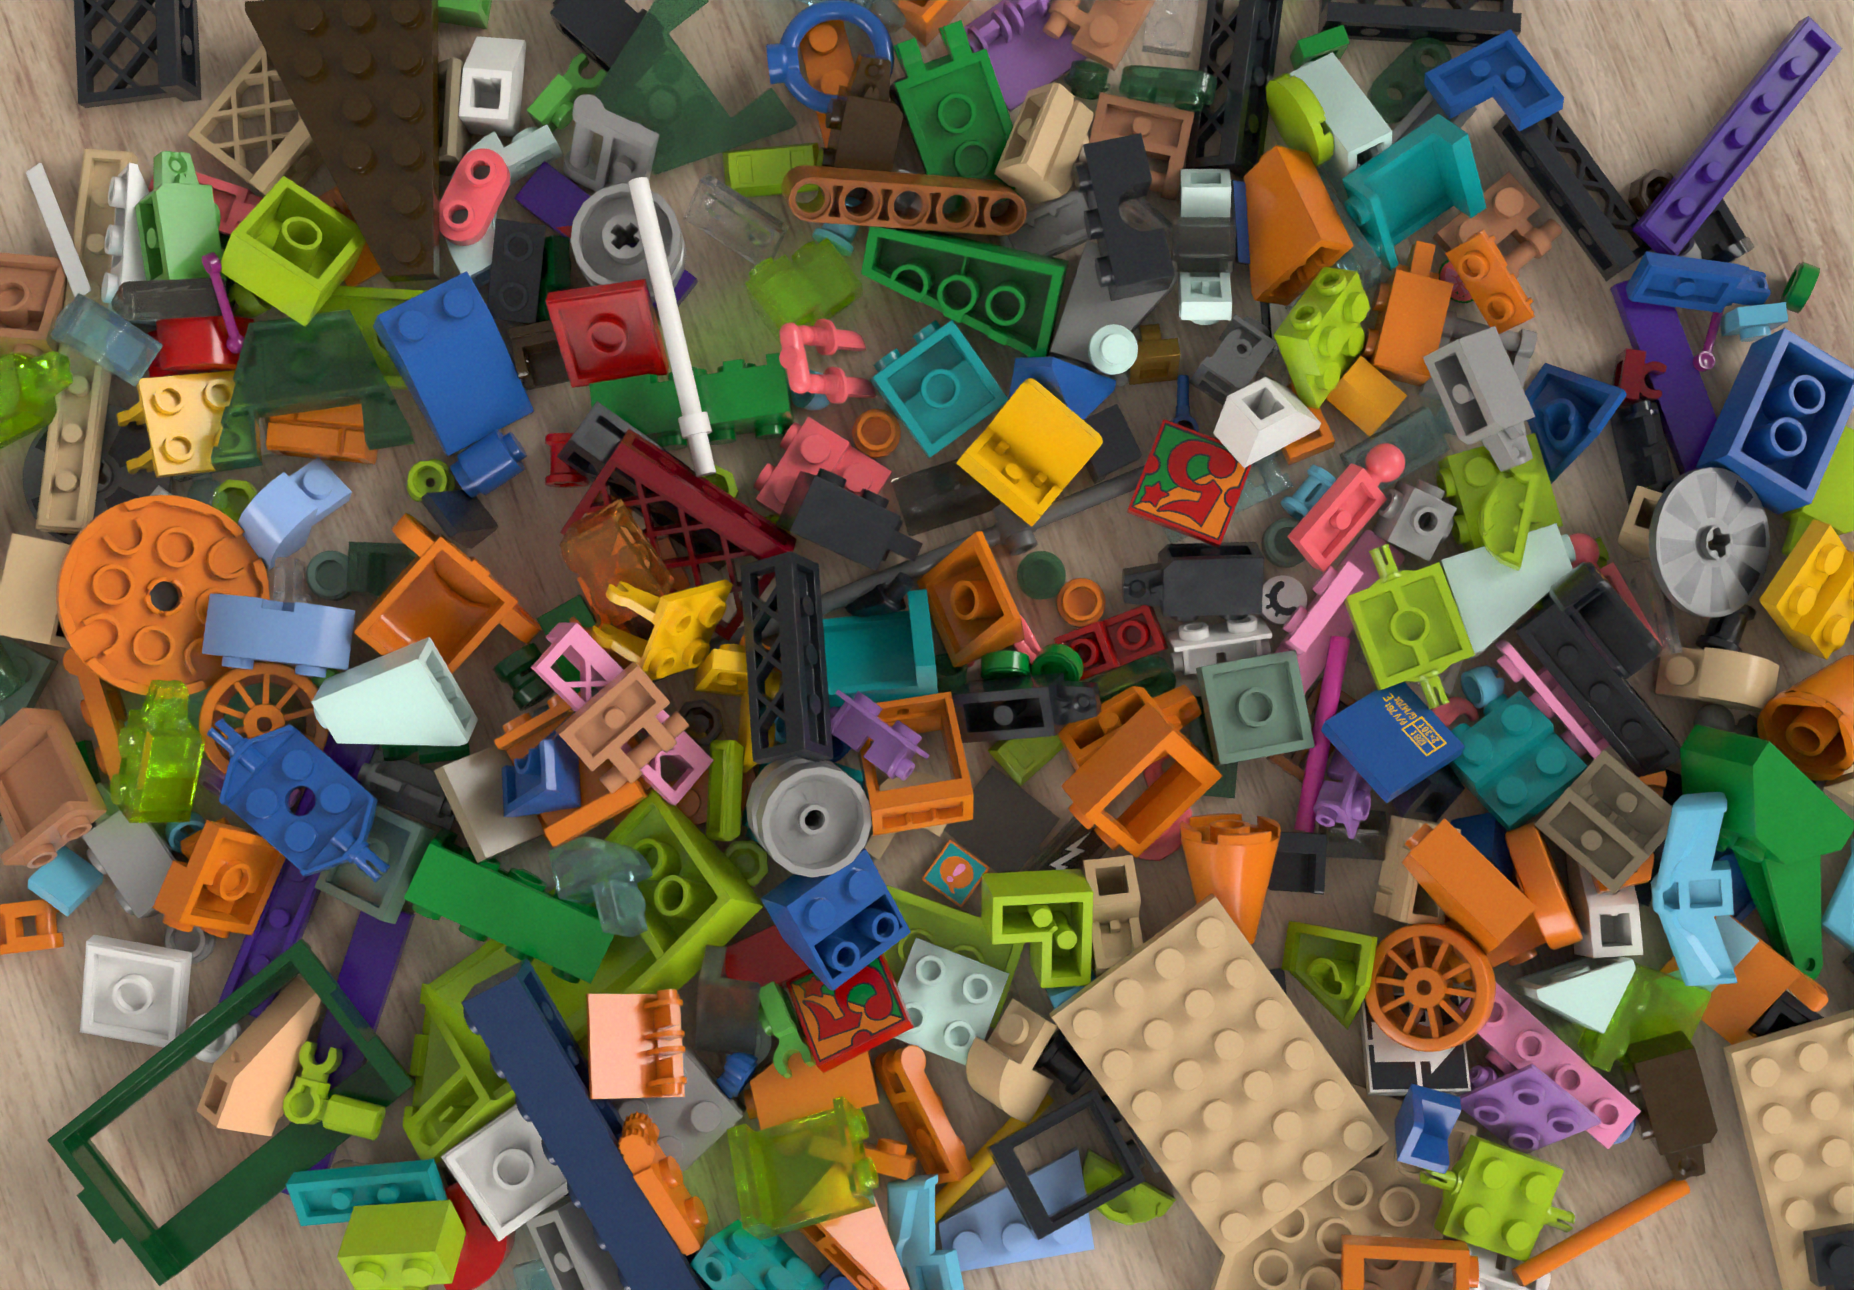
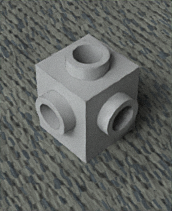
M1418 479L1413 487L1398 480L1394 489H1390L1385 494L1387 500L1378 510L1380 517L1372 531L1374 535L1430 561L1438 544L1444 542L1449 536L1454 523L1452 517L1457 508L1442 501L1441 499L1445 491Z

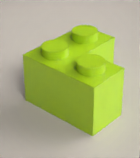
M1081 869L982 874L981 921L991 943L1030 942L1029 964L1041 988L1086 986L1091 983L1093 890Z
M451 1200L354 1206L337 1259L355 1290H428L429 1285L452 1283L466 1236V1230Z

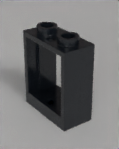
M1092 1089L986 1147L1032 1236L1036 1240L1044 1238L1146 1181L1140 1169L1147 1165L1133 1139L1127 1142L1124 1141L1116 1126V1123L1122 1121L1117 1107L1107 1094L1100 1096L1097 1089ZM1087 1108L1122 1175L1048 1215L1013 1148Z

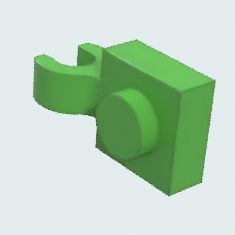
M583 52L576 55L572 59L567 72L563 76L558 73L528 107L527 112L534 125L541 128L547 124L552 133L557 128L560 130L564 129L573 120L572 110L575 99L581 94L600 92L608 82L607 73L601 68L591 79L581 77L583 69L590 62Z
M774 981L757 989L756 993L762 1005L756 1008L760 1024L768 1036L774 1034L779 1039V1045L773 1057L774 1066L778 1073L787 1079L792 1077L791 1070L788 1067V1060L794 1053H801L803 1061L809 1067L816 1065L811 1049L804 1040L805 1033L788 992Z

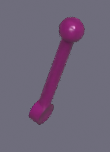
M214 252L202 256V263L207 273L210 274L229 335L226 341L227 347L232 353H242L247 347V341L238 332L221 278L220 260Z
M1724 309L1722 313L1713 312L1702 352L1693 358V365L1700 372H1706L1715 365L1716 360L1712 351Z

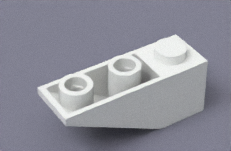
M129 163L118 177H112L109 185L108 204L115 207L114 225L110 224L108 226L105 236V253L112 255L111 273L106 272L103 278L101 299L102 302L109 303L108 319L157 326V320L181 316L182 295L147 294L148 290L127 291L147 288L135 206L144 196L150 193L138 165Z
M1566 853L1570 901L1583 935L1582 941L1574 943V954L1590 958L1643 955L1639 903L1635 887L1630 886L1619 889L1615 894L1610 891L1597 895L1591 873Z

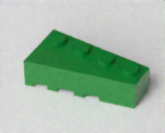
M870 226L861 274L916 302L920 301L942 312L944 316L958 323L962 322L988 335V338L1028 355L1027 357H1048L1069 261L936 231Z
M780 352L766 354L767 365L756 366L753 363H745L744 359L724 361L723 366L717 368V373L707 374L706 369L692 367L702 412L708 413L712 432L707 434L710 445L736 442V435L755 433L756 439L760 440L775 439L785 435L784 430L790 428L794 423L790 385L786 368L781 365L779 360ZM672 372L668 373V381L663 382L658 381L657 375L645 374L589 384L591 407L598 401L665 450H678L687 447L688 439H682L678 418L682 417V412Z
M441 828L430 842L403 898L413 903L412 909L432 920H440L441 916L460 924L458 928L460 932L472 939L485 942L489 937L507 945L505 951L521 961L528 958L530 963H532L535 958L553 966L551 972L567 982L578 984L581 979L591 984L617 931L619 918L563 889H556L554 895H551L544 891L547 884L538 876L525 869L510 868L509 872L500 868L501 863L496 858L477 863L470 847H464L463 849L454 844L458 834Z

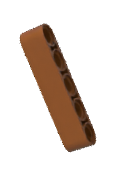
M803 165L789 170L784 176L781 185L782 195L793 214L800 220L807 222L1004 236L1018 231L1024 224L1027 216L1026 205L1023 199L1009 185L999 180ZM811 183L818 185L817 196L808 203L796 201L797 191L802 186ZM858 187L867 189L866 198L861 204L852 207L845 205L846 196L851 190ZM905 191L915 192V198L910 207L904 210L894 209V202L899 194ZM952 195H962L961 206L956 211L947 214L942 213V207L947 198ZM1008 198L1009 206L1005 213L998 217H991L990 210L992 205L999 199Z

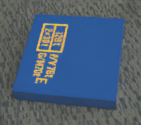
M1405 682L1379 691L1377 689L1326 720L1321 729V732L1386 804L1461 756L1465 748L1459 739Z

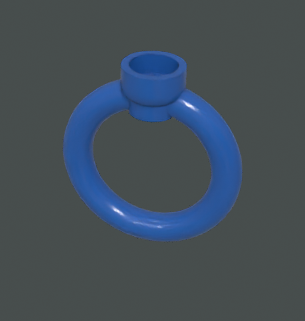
M845 0L822 1L805 8L788 24L780 43L766 44L770 83H784L789 92L800 103L824 114L827 112L830 99H837V95L825 94L811 87L803 78L799 68L798 48L805 34L814 26L830 20H842L857 25L869 36L875 55L888 58L891 61L890 78L894 68L893 43L884 24L867 8Z

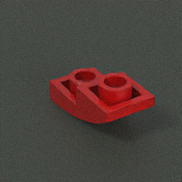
M1146 605L1054 638L1055 644L1066 645L1080 656L1084 667L1080 681L1169 649L1153 606Z

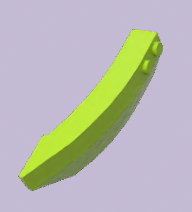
M654 789L648 794L649 797L642 800L585 860L549 892L551 895H554L556 889H563L619 918L617 931L591 984L581 979L578 984L567 982L551 972L553 966L535 958L531 963L587 1060L586 994H657V991L667 989L678 991L764 906L739 869L677 806L670 805ZM490 939L471 955L429 984L422 983L419 1004L425 1005L422 1034H415L409 1073V1075L416 1076V1084L414 1086L412 1106H405L402 1124L421 1160L434 1159L437 1164L443 1160L441 1158L442 1154L516 1104V1094L507 1079L500 1078L494 1071L490 1061V1051L480 1034H474L468 1027L463 1014L464 1007L461 1004L475 984L521 962V960L514 958L505 951L507 945Z

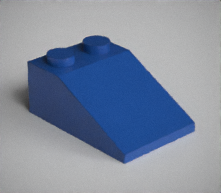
M467 271L377 315L373 328L447 457L476 443L494 430H500L534 412L493 316Z

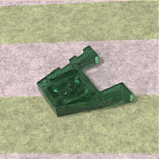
M654 0L593 93V96L600 99L603 103L605 110L629 121L639 123L659 134L651 170L653 175L791 129L798 124L772 87L765 90L730 117L672 39L669 33L707 4L708 0Z
M350 309L318 313L306 327L291 317L249 323L233 377L235 387L230 405L225 407L220 422L223 429L218 447L214 446L211 454V464L216 472L263 466L259 419L362 404L365 442L369 450L415 444L411 428L385 381Z

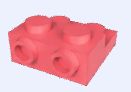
M808 416L802 426L796 422L790 426L780 443V447L786 450L785 454L776 467L768 463L763 468L753 488L760 492L756 497L758 505L780 517L800 471L817 475L820 468L830 471L847 480L843 489L858 496L862 488L879 495L892 475V471L850 446L849 441Z

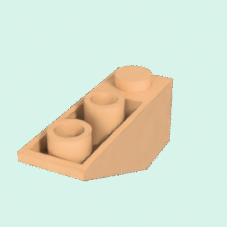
M295 977L265 1011L214 1062L197 1112L216 1128L272 1136L276 1122L284 1114L283 1100L289 1090L294 1073L301 1067L299 1060L301 1047L306 1042L311 1026L316 1023L321 1012V999L306 980Z

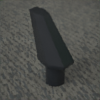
M899 572L889 585L886 582L876 585L874 589L847 605L845 609L852 616L861 618L904 610L906 604L903 598L914 586V582L910 576Z

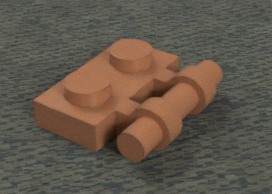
M1053 0L1048 9L1050 17L1043 27V32L1051 38L1059 40L1066 26L1077 30L1078 32L1071 42L1073 50L1115 71L1156 0H1096L1089 13L1078 8L1081 0Z
M1508 171L1483 193L1486 209L1472 218L1460 212L1432 238L1447 252L1466 242L1467 238L1482 229L1486 231L1488 236H1495L1494 242L1496 246L1511 233L1520 245L1503 257L1508 264L1506 266L1510 274L1513 273L1517 279L1519 277V270L1533 258L1540 259L1552 248L1551 242L1561 235L1563 231L1554 219H1548L1539 228H1535L1530 224L1527 219L1541 206Z
M632 662L555 731L592 772L606 759L612 762L614 766L600 777L599 780L613 794L627 781L630 784L635 782L643 774L640 769L662 750L665 753L670 751L677 744L675 738L687 729L689 724L677 711L663 723L659 722L655 716L668 706L670 701L635 662ZM644 728L649 735L628 754H625L620 747L640 729Z

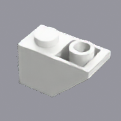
M476 37L463 66L459 117L470 134L488 135L495 131L497 136L514 137L519 133L527 44L525 40Z
M1264 377L1227 396L1213 434L1245 468L1318 430L1321 422L1291 389Z

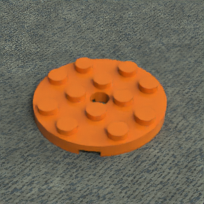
M154 495L120 503L107 509L90 521L75 537L62 560L56 584V605L61 628L66 640L78 658L93 673L113 686L128 692L153 697H177L203 691L212 686L223 674L233 669L232 667L221 666L223 656L202 654L210 593L269 600V582L262 558H258L243 536L245 531L236 522L218 509L203 502L181 496ZM159 582L172 584L178 592L176 605L168 611H160L151 601L150 591Z

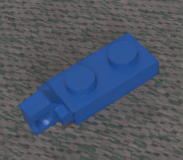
M1645 252L1626 286L1628 299L1634 302L1722 313L1725 306H1731L1733 303L1750 306L1762 305L1771 294L1764 272L1751 270L1749 267L1734 263Z

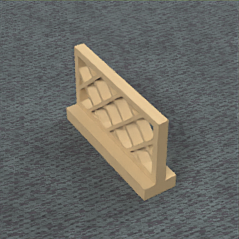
M261 44L189 131L187 136L265 197L283 176L303 187L324 160L299 113V121L290 132L277 134L276 113L297 109L291 99L275 102L274 82L281 81L277 71L273 70V63L263 44ZM263 84L264 104L243 107L242 94L247 88ZM265 115L266 136L244 139L243 119ZM233 121L234 141L213 144L207 139L219 123ZM267 147L268 159L253 175L246 169L245 151ZM234 153L235 160L227 154Z

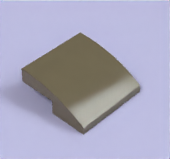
M1603 750L1534 825L1615 894L1666 839L1672 806L1607 751Z

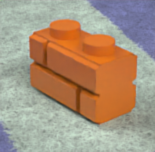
M290 384L289 392L274 391L272 393L269 412L270 422H268L266 437L267 450L280 456L311 459L319 457L321 460L375 465L382 409L374 401L368 400L369 393L354 389H339L338 397L319 395L320 388L304 384Z

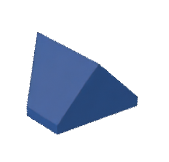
M1055 357L1015 358L1008 399L1011 398L1026 379L1032 378L1084 420L1115 390L1116 380Z
M1545 363L1526 389L1525 395L1535 417L1527 420L1531 433L1536 434L1551 484L1601 433L1627 394L1622 388Z
M575 711L569 717H567L560 725H562L568 718H570L575 713ZM558 727L539 742L537 746L530 748L529 753L522 759H514L515 766L505 765L502 768L504 817H519L581 807L579 757L555 731Z

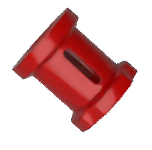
M551 433L545 436V444L550 446V475L545 477L546 486L579 488L590 485L589 479L557 458V455L574 433Z

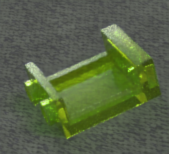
M844 1096L833 1099V1109L755 1132L746 1123L726 1129L742 1226L744 1230L757 1239H767L876 1207L873 1189L879 1187L878 1174L872 1158H866L863 1139L869 1137L867 1121L862 1109H856Z

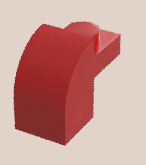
M183 315L157 320V329L146 333L144 355L148 364L149 378L238 370L239 373L257 368L254 319L234 316L239 334L247 341L245 351L237 354L232 353L227 347L226 341L229 335L222 315Z
M454 1180L444 1189L448 1200H451L466 1230V1236L453 1281L450 1284L443 1285L446 1290H474L487 1282L504 1264L513 1248L516 1230L498 1242L458 1181Z

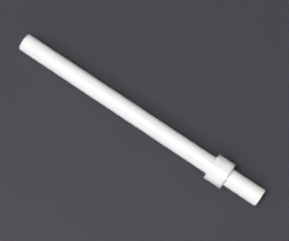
M647 177L635 178L628 183L682 412V417L678 418L682 439H688L696 477L714 474L716 470L707 435L712 430L708 413L702 412L649 180Z

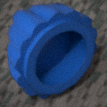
M735 1052L732 1055L726 1056L725 1072L716 1081L723 1093L731 1100L733 1097L737 1098L754 1074L758 1066V1058L746 1052Z

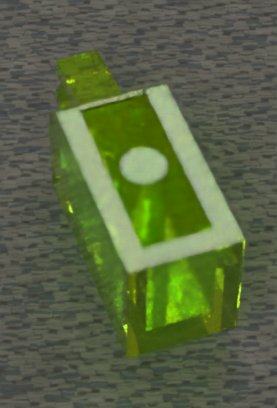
M55 351L31 359L14 353L0 356V449L52 423L57 412L55 395L73 383L68 356Z
M152 680L142 709H130L127 727H123L120 731L118 748L121 762L119 773L114 774L111 779L110 796L113 804L117 805L129 823L190 822L205 738L188 719V688L182 681Z

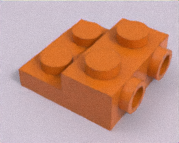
M206 820L189 862L172 861L152 908L164 914L162 920L164 924L181 931L192 932L194 926H199L201 930L221 938H229L231 932L252 936L286 857L256 831Z

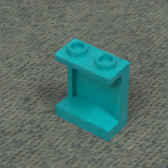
M1440 114L1435 115L1342 179L1348 197L1344 205L1348 215L1356 223L1359 236L1356 237V244L1360 252L1368 261L1373 262L1376 260L1389 271L1399 265L1394 246L1451 207H1456L1469 218L1474 217L1487 208L1469 135Z
M927 589L912 590L907 593L908 611H898L862 618L849 616L823 619L830 708L833 706L841 707L845 700L835 694L837 690L851 698L859 691L875 703L938 693Z

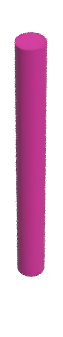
M1331 636L1312 732L1315 747L1309 748L1294 825L1295 830L1314 833L1316 814L1313 808L1323 785L1331 741L1321 732L1324 722L1337 713L1351 640L1349 638Z

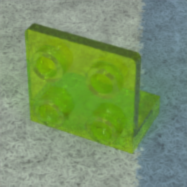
M1634 962L1636 970L1605 1033L1603 1034L1584 1027L1577 1044L1591 1066L1610 1072L1615 1060L1627 1064L1625 1052L1628 1044L1682 1030L1691 1042L1711 998V993L1708 989L1702 986H1685L1683 979Z

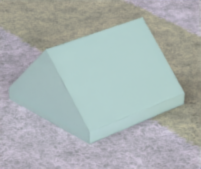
M1621 956L1603 958L1583 957L1508 981L1512 992L1563 1019L1604 1034L1636 967L1633 959Z

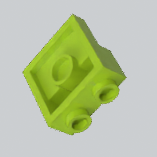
M1323 267L1274 333L1297 395L1306 407L1319 409L1329 393L1337 386L1339 379L1354 358L1363 349L1365 335L1360 322L1365 319L1367 312L1370 310V305L1358 271Z
M1535 433L1526 435L1533 458L1507 471L1501 472L1492 455L1485 446L1452 454L1438 461L1439 470L1436 471L1437 486L1445 491L1443 498H1449L1450 505L1457 508L1452 517L1454 523L1451 532L1455 542L1458 545L1462 544L1465 552L1485 546L1479 534V513L1489 491L1495 488L1501 481L1511 478L1520 472H1541L1529 532L1556 523L1558 528L1563 526Z

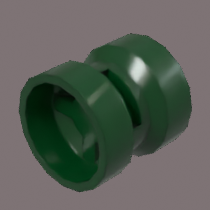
M535 643L528 644L513 652L493 669L502 683L509 684L513 690L512 699L520 711L536 705L555 692L531 668L542 655Z

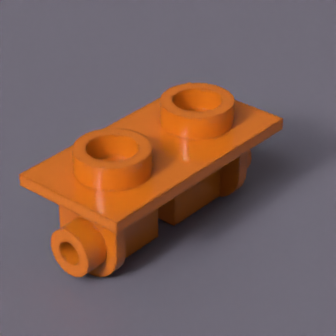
M1482 229L1467 238L1466 242L1447 251L1445 254L1489 327L1495 326L1498 334H1501L1535 317L1534 311L1530 306L1534 301L1531 297L1528 298L1514 274L1508 272L1506 268L1508 264L1494 242L1495 236H1488L1486 231Z

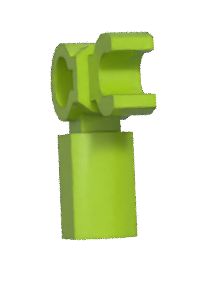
M306 1041L299 1053L300 1064L303 1067L301 1077L296 1076L293 1088L286 1094L283 1100L285 1116L295 1124L313 1125L322 1120L325 1129L373 1141L376 1140L380 1135L385 1118V1107L337 1094L332 1095L328 1099L331 1084L327 1083L329 1074L336 1071L341 1065L343 1058L342 1049L331 1047L327 1060L319 1065L314 1058L318 1043Z

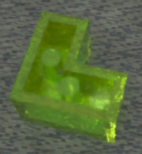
M825 238L819 244H816L815 241H810L800 247L792 255V263L785 254L776 261L769 257L757 264L748 274L750 280L744 284L751 306L780 345L779 330L785 323L792 322L797 326H814L818 319L830 320L863 296L862 283L828 238Z

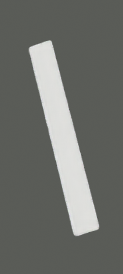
M39 163L29 169L26 174L75 299H79L90 292L91 287L43 165Z

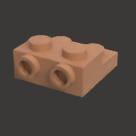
M0 253V357L12 358L14 362L27 368H39L42 366L43 361L57 362L67 277L58 257Z

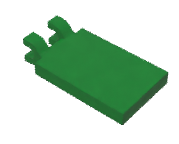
M962 20L938 29L948 55L930 62H923L915 37L894 45L896 57L906 79L893 83L924 173L926 175L991 179L1004 182L995 174V170L1013 129V124L987 49L972 53ZM952 195L947 198L943 204L942 213L947 214L956 211L961 206L962 195ZM1008 198L999 199V200L996 201L993 205H996V204H998V203H1001V202L1006 201V200H1009V199H1008Z

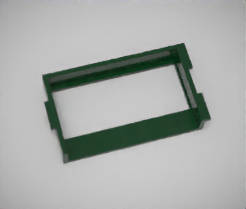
M300 939L47 1140L84 1187L76 1195L113 1244L123 1238L159 1287L181 1273L286 1189V1183L293 1172L308 1171L352 1136L325 1129L322 1120L313 1125L291 1122L160 1228L154 1223L91 1141L95 1135L301 973L368 1060V1062L328 1093V1099L332 1095L337 1094L381 1105L386 1109L416 1084L413 1077L406 1072L385 1043L374 1032L304 939Z

